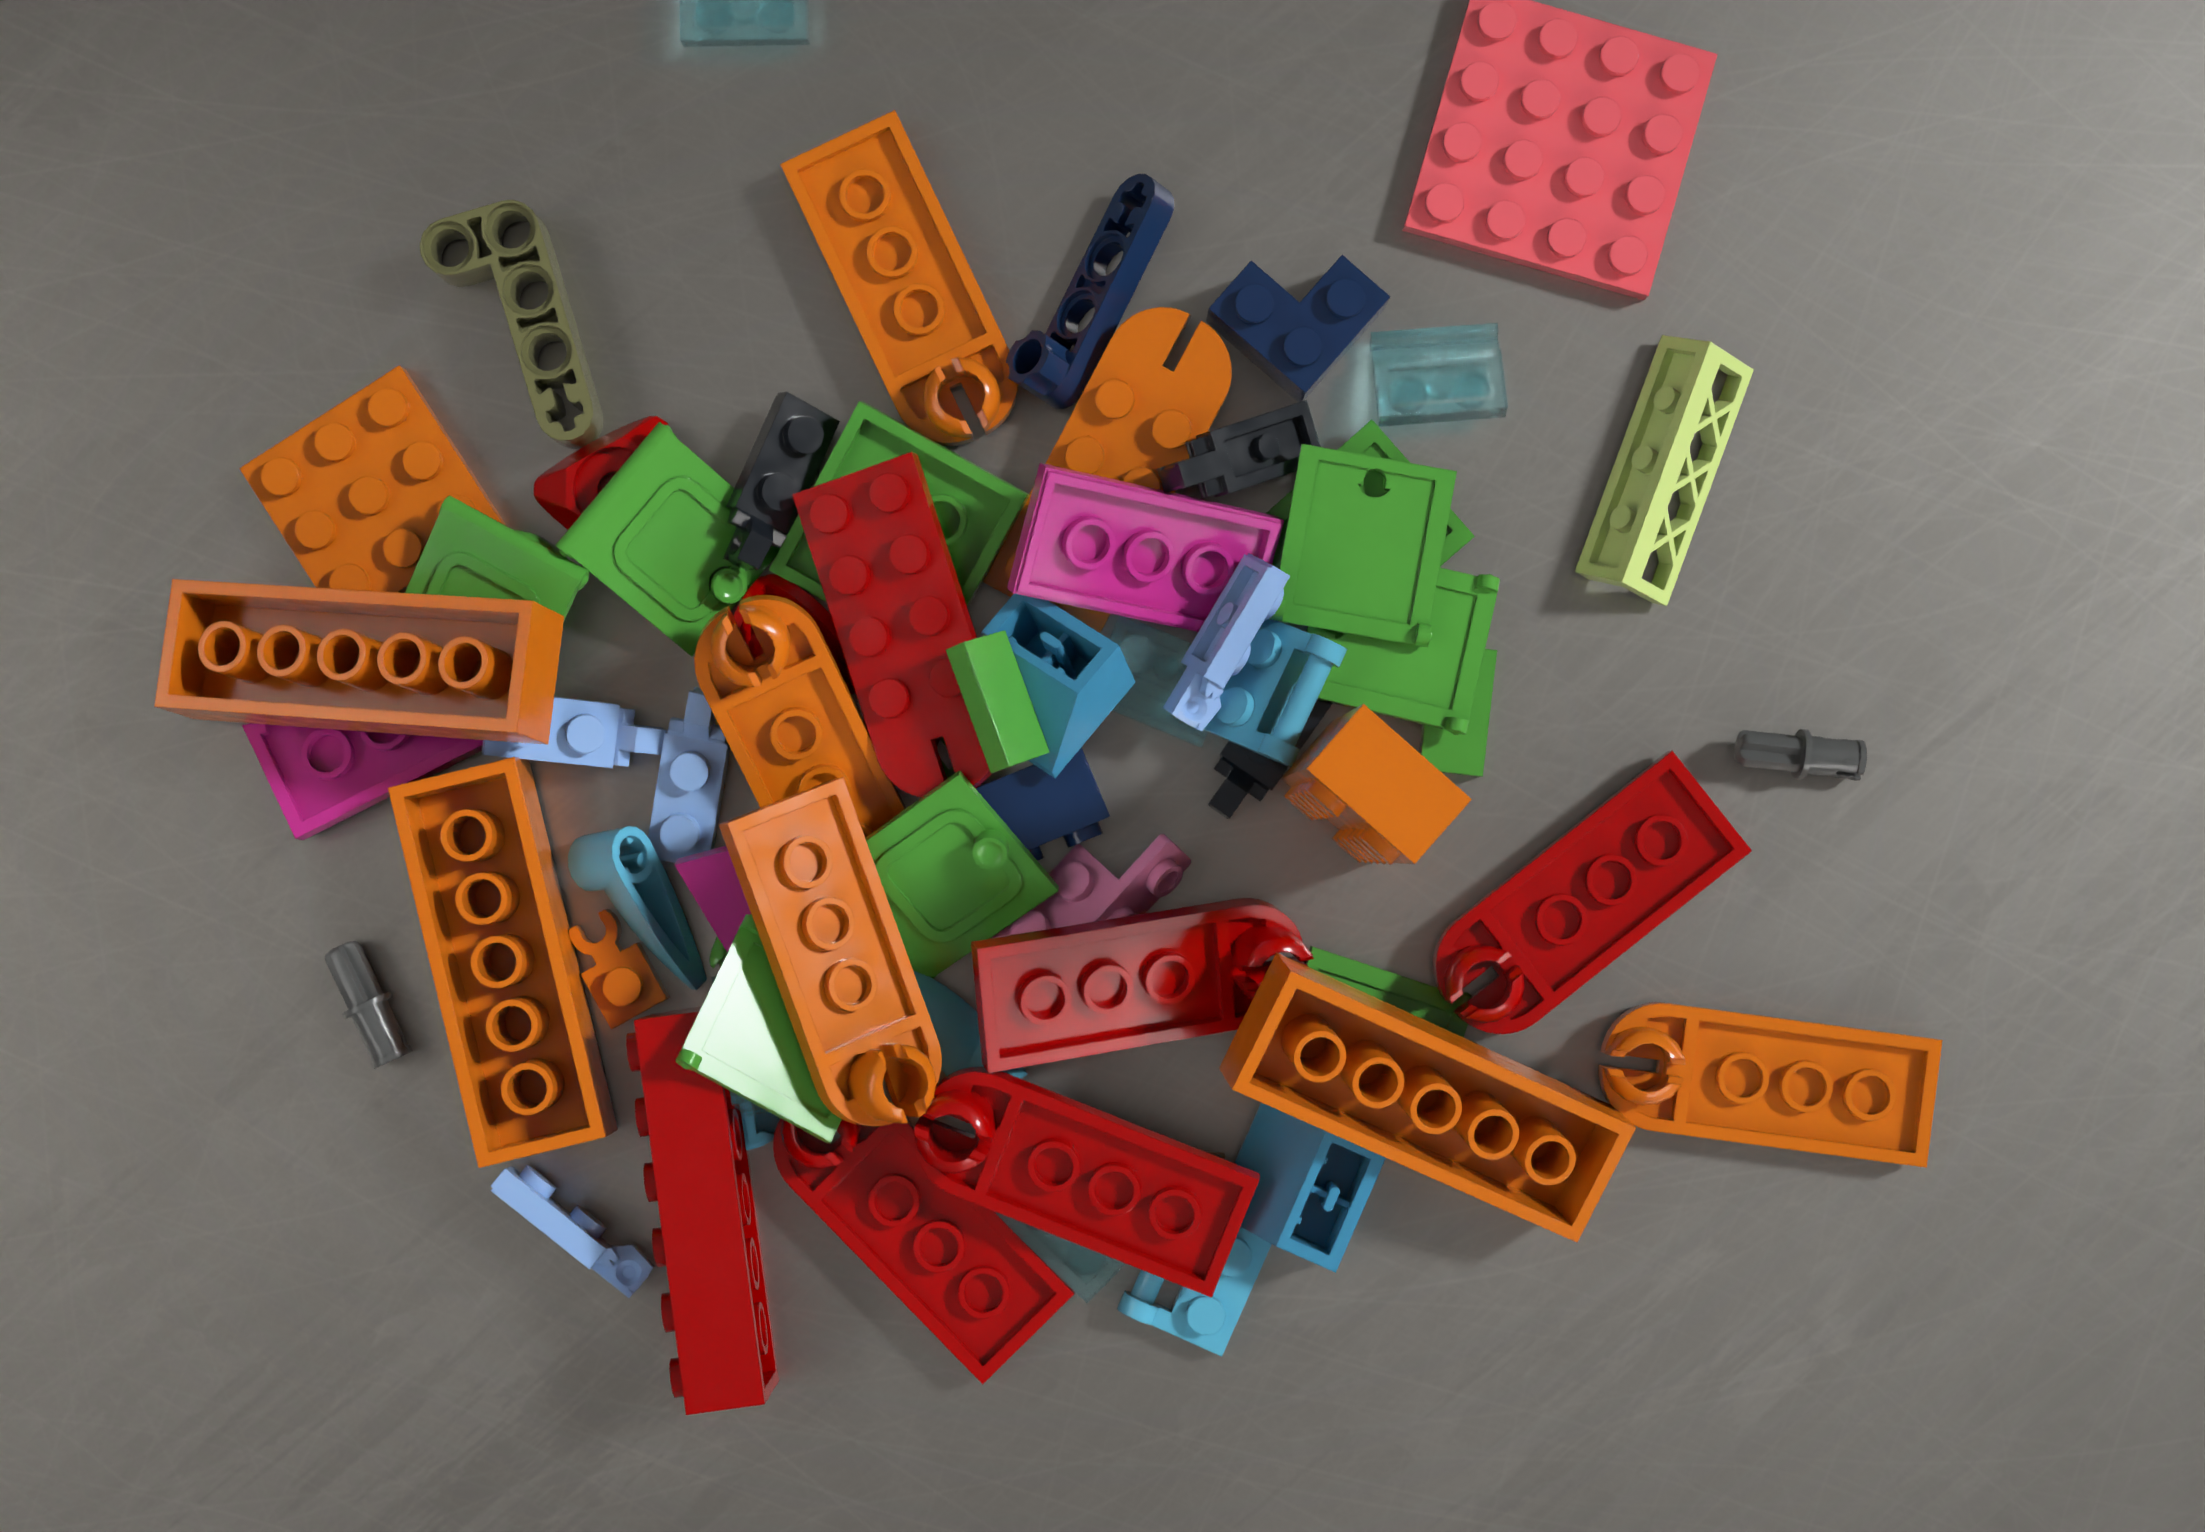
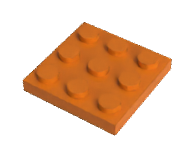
M401 365L395 367L239 468L316 588L405 593L439 516L440 507L449 495L507 526L416 384Z

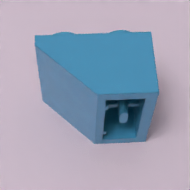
M1013 594L981 631L980 637L1003 630L1006 631L1050 753L1029 760V762L1056 778L1136 682L1117 643L1048 600Z
M1260 1102L1234 1162L1237 1165L1260 1173L1259 1183L1241 1227L1276 1247L1336 1273L1386 1158Z

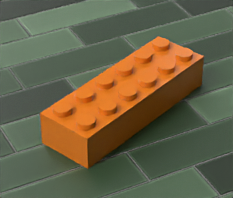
M172 579L154 707L198 720L548 745L564 616L531 600Z
M1365 704L1331 721L1296 760L1293 767H1290L1281 777L1291 787L1284 797L1311 821L1314 819H1327L1338 829L1332 840L1357 862H1364L1365 864L1367 862L1370 864L1373 862L1376 864L1382 863L1383 865L1386 863L1389 865L1393 863L1416 864L1472 800Z
M511 757L389 787L391 804L478 1168L604 1138L617 1131L616 1119L574 945L569 936L570 928L530 761L520 759L519 757Z
M1277 952L1219 1067L1231 1089L1574 1242L1579 1241L1636 1129L1623 1114L1614 1109L1609 1103Z

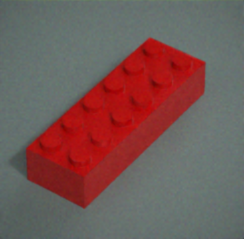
M701 1007L658 1012L634 1020L635 1032L627 1033L626 1036L629 1066L632 1072L641 1071L644 1097L635 1099L636 1125L640 1137L649 1136L652 1162L644 1163L643 1168L645 1192L648 1202L658 1201L661 1227L653 1228L652 1230L653 1254L656 1266L667 1268L670 1292L661 1294L662 1322L666 1333L675 1332L678 1358H671L669 1363L670 1383L674 1398L684 1397L686 1415L765 1405L779 1382L749 1152L745 1146L739 1095L695 1071L682 1068V1066L675 1062Z

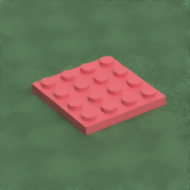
M1469 0L1402 231L1645 300L1650 293L1718 54L1532 0Z

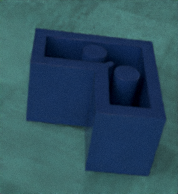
M1341 255L1308 294L1298 302L1251 260L1209 307L1206 322L1297 402H1301L1308 397L1382 313L1390 296L1345 256Z

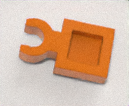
M604 909L598 913L606 928L605 936L601 941L593 942L589 940L581 925H575L570 928L569 936L575 948L584 954L591 955L596 963L594 967L581 973V976L612 1030L669 999L670 995L640 942L623 950L619 943L622 933L621 923L614 912L610 909Z

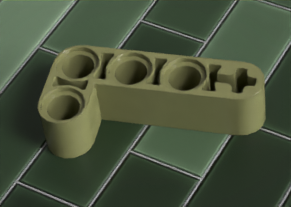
M504 200L445 217L430 224L421 237L420 255L425 264L448 284L457 287L472 286L495 279L536 420L542 431L561 446L570 449H580L596 440L600 436L604 425L603 412L552 240L543 221L526 204L516 200ZM519 221L530 224V234L523 245L510 249L503 247L502 237L509 225ZM459 239L467 240L469 251L464 261L456 266H444L442 264V253L448 243ZM542 281L547 283L548 295L545 302L535 309H523L520 304V296L523 289L532 282ZM550 342H563L567 353L564 362L554 370H541L538 365V356L541 349ZM564 388L569 402L580 411H583L582 414L574 417L575 428L572 430L557 422V420L566 416V409L562 397L553 389Z

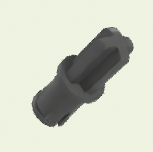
M1799 729L1795 735L1743 730L1738 733L1736 738L1734 758L1737 763L1744 767L1791 771L1792 777L1803 780L1807 775H1821L1860 781L1861 775L1864 774L1866 768L1867 748L1863 740H1840L1811 736L1809 730Z
M350 941L330 950L325 955V961L348 1008L343 1015L345 1019L352 1017L371 1057L374 1069L412 1052L413 1050L408 1045L387 1001L393 996L390 991L383 993L361 944L357 941Z

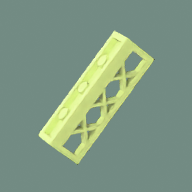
M1661 336L1576 566V573L1589 580L1624 587L1651 603L1663 606L1668 605L1754 369L1710 341ZM1719 369L1728 376L1719 400L1714 402L1711 388ZM1700 430L1702 446L1697 459L1692 462L1690 445L1694 434ZM1678 490L1680 506L1676 517L1670 521L1668 505L1672 494ZM1657 550L1659 563L1652 582L1649 583L1642 579L1651 552Z

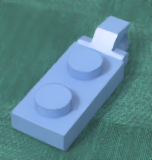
M1250 553L1248 555L1244 554L1181 661L1187 668L1163 707L1166 711L1191 727L1200 731L1204 730L1221 708L1219 696L1223 693V688L1230 677L1239 673L1245 666L1251 652L1250 643L1262 623L1271 618L1280 607L1284 597L1283 588L1290 575Z
M694 687L693 691H689L684 719L670 718L668 731L664 734L648 838L659 859L673 863L678 858L714 849L730 754V746L720 726L715 725L716 718L700 687Z
M554 697L548 745L483 740L482 754L613 768V765L629 767L630 752L661 755L664 734L667 732V729L634 724L635 709L622 708L617 703Z
M526 1165L521 1173L513 1166L507 1167L492 1183L491 1187L493 1189L491 1191L589 1270L593 1269L628 1298L642 1285L655 1267L634 1243L624 1245H610L601 1238V1235L607 1228L579 1205H576L570 1213L551 1198V1195L557 1188L532 1167Z

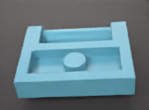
M1268 619L1262 623L1250 643L1251 652L1245 666L1239 673L1231 676L1223 688V693L1219 696L1221 708L1204 729L1220 738L1292 768L1300 752V749L1295 747L1332 667H1340L1347 649L1320 635L1310 634L1282 622Z
M1240 1227L1212 1298L1181 1286L1171 1309L1155 1302L1164 1279L1141 1270L1132 1291H1124L1117 1310L1134 1320L1157 1327L1222 1357L1272 1244Z

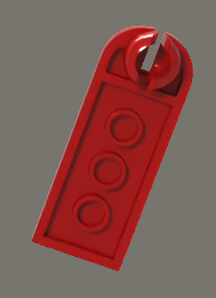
M909 452L792 494L881 769L887 778L898 788L911 795L923 797L948 779L937 749L940 741L939 738L943 737L954 772L956 773L960 770L975 788L979 787L992 773H990L946 649L965 641L976 639L977 636L918 454Z
M1673 750L1667 751L1454 920L1444 930L1437 942L1433 956V975L1436 986L1446 1002L1453 1003L1463 995V988L1491 967L1498 976L1453 1012L1468 1025L1487 1033L1511 1034L1522 1031L1538 1022L1752 852V850Z
M1255 898L1231 899L972 941L971 949L982 1065L988 1073L1238 1030L1272 960H1266L1275 955L1276 952H1288L1294 956L1288 958L1309 967L1303 961L1313 960V954L1303 943L1299 930L1290 918L1272 904Z
M984 1067L964 1068L943 1078L936 1086L934 1099L925 1114L919 1117L914 1127V1145L918 1162L926 1176L945 1192L1211 1298L1260 1180V1173L1003 1071L988 1073ZM949 1115L971 1124L976 1134L973 1135L935 1120V1118Z
M780 1118L774 1134L773 1152L777 1168L784 1181L982 1384L1075 1294V1290L1000 1213L947 1193L926 1176L915 1152V1126L908 1119V1123H892L884 1126L857 1125L841 1120L837 1128V1132L841 1136L834 1143H826Z

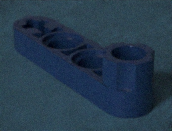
M1147 174L1133 175L1119 186L1046 333L1032 330L1024 339L1016 340L1009 350L1006 363L1009 365V379L1055 409H1065L1080 399L1172 217L1174 198L1168 189ZM1123 251L1121 261L1115 270L1106 275L1107 267L1113 257ZM1095 307L1089 324L1082 331L1078 332L1080 321L1084 315Z

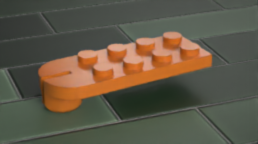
M896 111L889 112L781 163L782 170L904 424L942 446H960L973 442L972 432L950 390L962 384L985 435L996 430L1011 413L1018 393V384L1008 378L1009 365L1006 363L1009 348Z
M1157 307L1143 310L1128 318L1119 326L1108 343L1045 464L1163 490L1157 468L1189 458L1185 442L1197 439L1196 435L1209 431L1228 395L1232 380V364L1228 349L1221 337L1212 327L1201 320L1173 372L1163 365L1182 329L1185 330L1192 316L1175 308ZM1032 490L983 583L1009 597L1014 593L1007 589ZM1050 601L1099 633L1102 632L1111 615L1110 613Z
M757 595L740 600L739 611L744 622L751 625L764 651V654L754 658L729 606L720 610L708 621L699 636L694 657L695 674L699 686L760 808L829 780L843 777L865 837L905 810L906 806L896 786L887 778L879 765L867 726L819 627L811 615L795 602L779 596Z
M844 778L829 780L718 824L812 1081L823 1104L838 1118L857 1125L884 1126L892 1123H908L906 1116L921 1117L926 1113L934 1099L942 1067L941 1048ZM883 1079L886 1082L893 1104L888 1101L884 1094Z
M1649 1002L1628 1009L1611 1024L1603 1039L1600 1052L1618 1057L1631 1056L1657 1060L1656 1072L1599 1064L1598 1075L1600 1087L1607 1103L1623 1114L1633 1125L1645 1130L1927 1168L1943 1040L1665 1002Z

